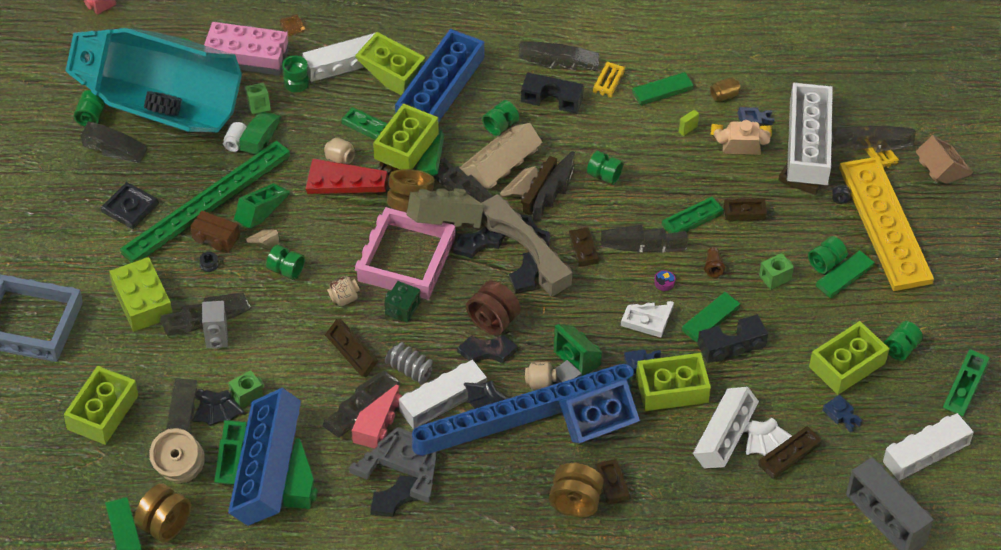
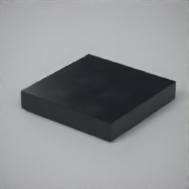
M126 182L100 208L102 213L134 229L159 204V201L154 196Z

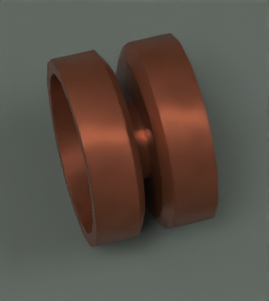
M491 280L487 281L478 290V293H475L468 300L466 310L471 320L481 330L488 334L500 335L509 323L520 314L521 306L511 290L503 284Z

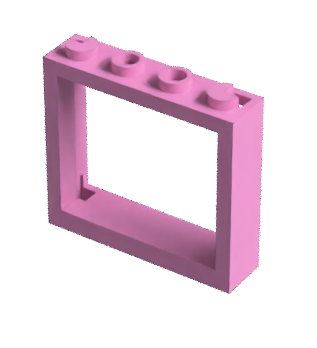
M385 207L382 215L380 214L377 218L375 230L372 229L368 245H365L363 248L361 260H358L356 263L355 271H357L358 281L392 290L396 282L400 281L419 288L420 298L429 300L456 239V227L442 222V225L417 223L408 217L406 212ZM388 224L441 238L423 280L369 266Z

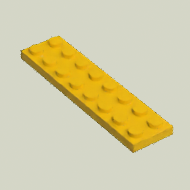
M879 157L840 163V172L847 187H850L851 197L893 291L933 284L934 277Z

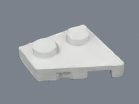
M669 301L667 305L655 306L654 303L628 305L621 320V326L661 338L672 312L674 302Z

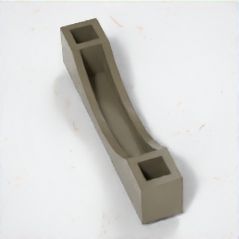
M497 194L482 202L484 208L481 222L489 231L513 238L530 252L538 267L539 284L551 297L572 285L573 273L571 268L560 260L556 252H552L544 239H540L535 234L534 229L523 221L521 215L510 207L507 200H503Z

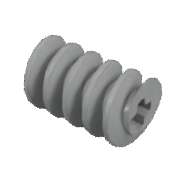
M403 342L399 343L398 346H393L385 357V363L390 364L394 369H398L405 376L411 377L412 380L418 381L420 385L425 384L431 375L433 360L428 359L425 362V355H421L418 358L419 352L416 350L411 354L412 347L410 346L404 350L405 343Z

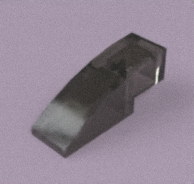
M88 121L81 134L83 146L102 150L103 156L141 163L147 151V146L136 139L101 124Z

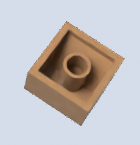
M934 135L915 151L920 157L918 159L925 168L928 167L931 171L929 175L936 182L941 181L948 184L973 173L951 144Z

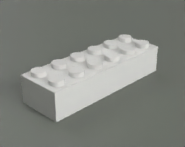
M793 83L790 98L787 181L828 185L831 170L832 87Z

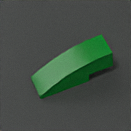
M261 112L255 116L239 139L240 150L258 154L263 146L268 145L281 120V116L268 112Z
M224 420L216 466L215 484L234 485L247 422Z
M128 497L106 502L105 505L117 550H141Z

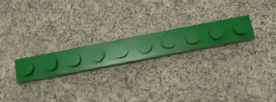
M276 140L120 248L121 254L131 263L144 259L190 227L201 211L210 213L289 158L290 151Z

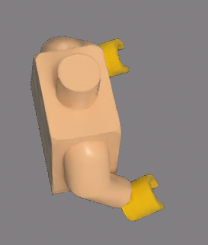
M743 120L742 122H730L728 127L723 130V125L712 124L710 134L715 136L717 142L723 144V154L761 155V144L767 145L770 142L772 125L759 127L757 122Z

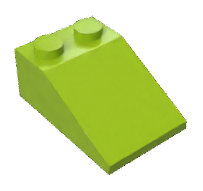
M378 32L355 55V58L386 88L401 96L425 64L426 58Z

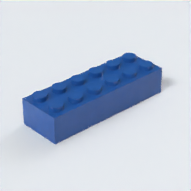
M450 29L395 104V114L404 103L438 117L439 123L484 59L485 42Z
M284 388L278 389L251 403L228 511L230 515L247 526L279 513L281 509L301 400Z

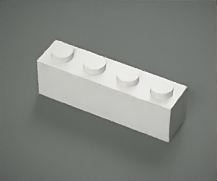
M374 34L304 52L303 58L306 59L308 64L310 81L313 82L364 68L355 58V55Z
M473 360L462 363L456 369L443 373L439 378L430 383H425L413 392L404 394L399 398V411L411 427L415 429L467 401L468 392L463 385L465 382L485 383L487 382V377Z
M748 387L730 388L725 392L693 452V455L704 468L726 466L759 402Z
M958 413L951 417L946 416L939 423L933 426L928 425L921 432L915 435L911 434L897 444L889 445L885 450L883 462L897 480L900 481L970 445L973 431Z

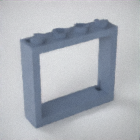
M0 275V303L5 292L67 303L51 341L0 332V351L58 362L83 304L80 289L58 286L53 283L37 282L32 279L27 280L14 276Z

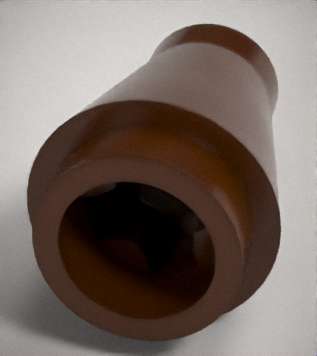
M717 248L708 249L704 266L705 272L712 278L721 276L725 270V265Z

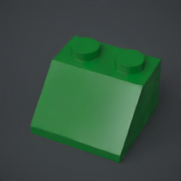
M557 324L555 326L553 352L564 362L568 360L582 373V376L591 373L601 366L602 352L600 348L595 344L593 345L583 332H579L574 326Z

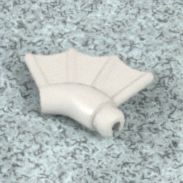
M773 418L765 422L749 421L743 431L749 434L746 448L747 455L758 453L765 456L792 437L791 434L780 428Z

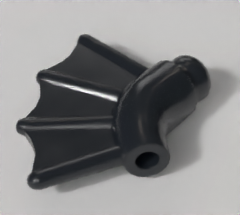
M493 381L485 383L465 382L463 384L468 392L467 403L471 404L474 409L508 399L506 395L496 389Z
M198 389L195 394V398L200 400V404L192 420L194 423L204 422L212 426L217 422L230 421L237 415L245 414V411L232 399L228 390L216 393Z

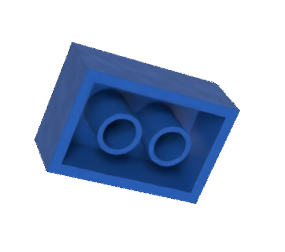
M616 379L559 400L572 442L581 443L640 421L626 379Z

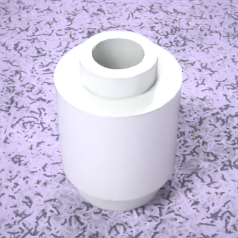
M241 122L231 124L224 137V147L227 150L237 152L240 149L239 139L247 127Z

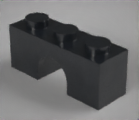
M527 72L521 88V102L540 106L544 98L554 97L559 100L560 111L578 114L583 100L584 84Z
M759 315L738 320L736 336L724 334L719 326L699 331L697 344L706 362H719L724 358L739 356L745 352L765 347L768 332Z

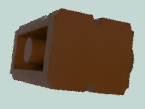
M205 211L200 212L190 228L192 239L199 244L206 243L211 245L218 251L230 252L234 243L240 237L239 224Z

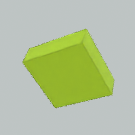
M692 110L680 118L679 133L683 136L698 127L699 113L696 110Z

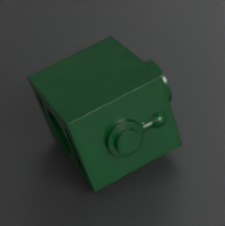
M397 281L393 289L389 290L385 296V315L408 323L421 302L420 289Z

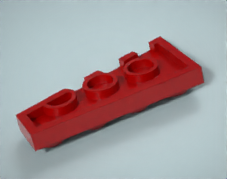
M312 158L306 191L307 194L386 192L389 176L387 171Z

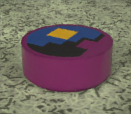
M667 270L657 272L654 279L655 287L661 291L673 289L675 286V275Z

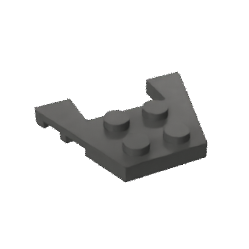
M396 428L381 440L374 450L366 452L364 458L357 463L351 464L349 473L368 480L376 465L382 464L417 477L415 484L410 490V496L429 503L437 451L427 455H417L412 450V432Z

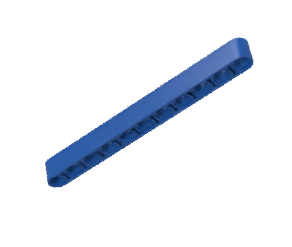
M619 364L418 426L412 432V450L417 455H427L561 413L562 409L559 400L616 379H626L629 389H631L633 368L627 364Z

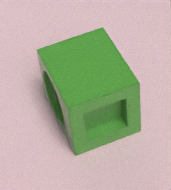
M264 83L245 86L247 104L251 114L271 110L268 91Z
M781 253L761 262L759 276L771 290L791 281L794 267L792 262Z
M251 370L228 382L231 397L242 409L250 405L252 401L263 397L262 388H264V383Z

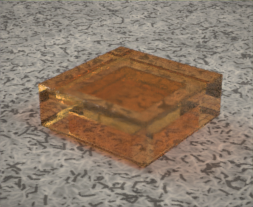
M298 15L280 20V26L284 32L288 33V37L305 31Z

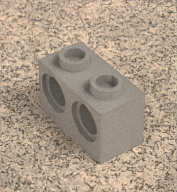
M224 301L202 302V324L206 348L228 347Z

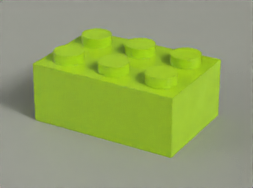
M403 103L374 141V159L400 170L413 169L439 134L438 117Z
M149 257L109 271L112 287L133 332L173 318L171 302Z
M859 321L812 351L809 367L839 395L886 364L889 348Z
M701 353L637 361L636 379L645 411L709 403L711 386Z
M97 366L64 413L67 430L106 445L139 396L136 380Z

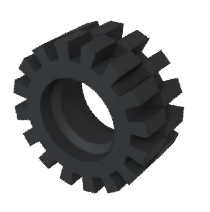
M147 91L144 108L161 114L178 116L182 99L169 94Z

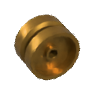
M413 169L391 172L389 175L390 190L387 196L388 205L398 211L407 212L410 192H419L420 189L433 191V176Z
M566 463L560 465L555 471L549 502L554 509L567 516H591L597 511L604 479L594 468L584 464Z
M164 483L157 484L140 501L134 517L135 525L146 533L150 532L160 542H168L184 527L190 515L191 501L180 493H175L172 488Z

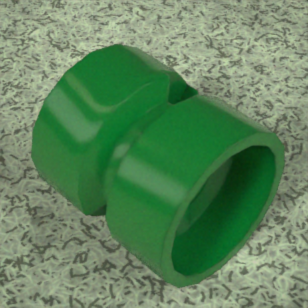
M297 55L287 57L282 63L284 86L290 92H302L309 85L307 61L305 58Z
M85 90L82 92L74 112V120L81 126L95 127L105 106L104 100L94 95L91 90Z
M508 100L501 101L494 109L489 110L482 116L484 127L493 136L501 135L508 127H511L519 120L518 110Z
M597 150L588 163L587 174L595 178L602 177V181L614 185L621 176L624 162L615 157L609 159L608 154Z
M835 236L829 237L821 243V246H816L808 253L810 264L821 274H825L848 256L846 246Z
M277 244L268 255L266 268L295 280L303 270L305 256L295 251L290 252L288 248Z
M909 321L901 322L884 341V344L889 348L888 355L895 360L904 361L913 352V349L922 342L923 333L914 323Z

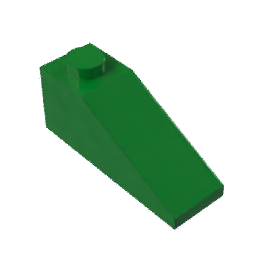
M273 183L240 197L234 220L246 228H252L261 224L289 196L290 191Z
M969 349L943 405L944 409L955 414L958 413L962 417L964 416L990 364V357Z
M296 438L285 481L283 502L286 507L311 509L312 501L317 500L318 488L314 487V478L301 440Z

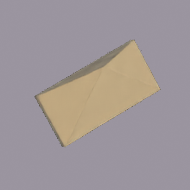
M536 166L523 169L500 192V195L502 197H522L525 192L529 191L532 179L537 177L538 169Z
M262 230L246 238L247 243L272 249L275 245L279 244V236L277 230Z

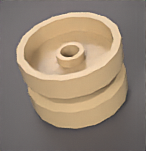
M175 428L160 433L153 440L150 448V461L154 469L170 482L177 484L189 482L202 471L205 462L204 451L200 443L185 430Z

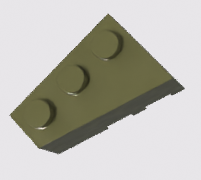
M456 188L454 191L420 189L419 192H410L407 216L417 223L442 225L443 221L454 222V226H461V223H470L473 225V228H480L484 205L468 195L463 189Z

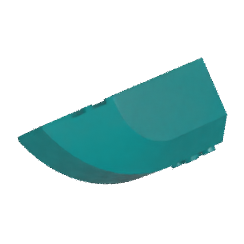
M132 28L73 33L66 72L82 85L87 86L94 95L102 98L108 106L188 132H219L234 112L242 77L235 54L178 37ZM147 91L181 98L182 103L179 115H166L144 108Z

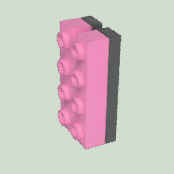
M212 22L204 43L205 46L235 54L240 70L280 76L283 59L286 58L289 49L287 32Z

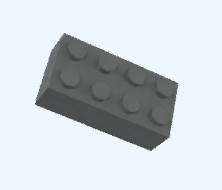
M872 457L851 471L846 496L898 550H919L927 544L934 521L928 511L923 510L915 498L901 487L898 480L892 478L886 472L882 464Z

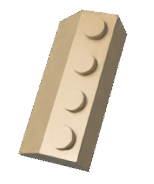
M531 123L509 127L455 172L477 189H490L497 184L499 178L507 176L511 172L510 169L512 167L522 164L524 157L535 153L542 141Z

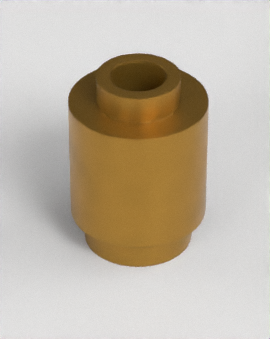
M730 77L715 82L713 86H710V93L714 101H723L738 96L741 88L738 80Z

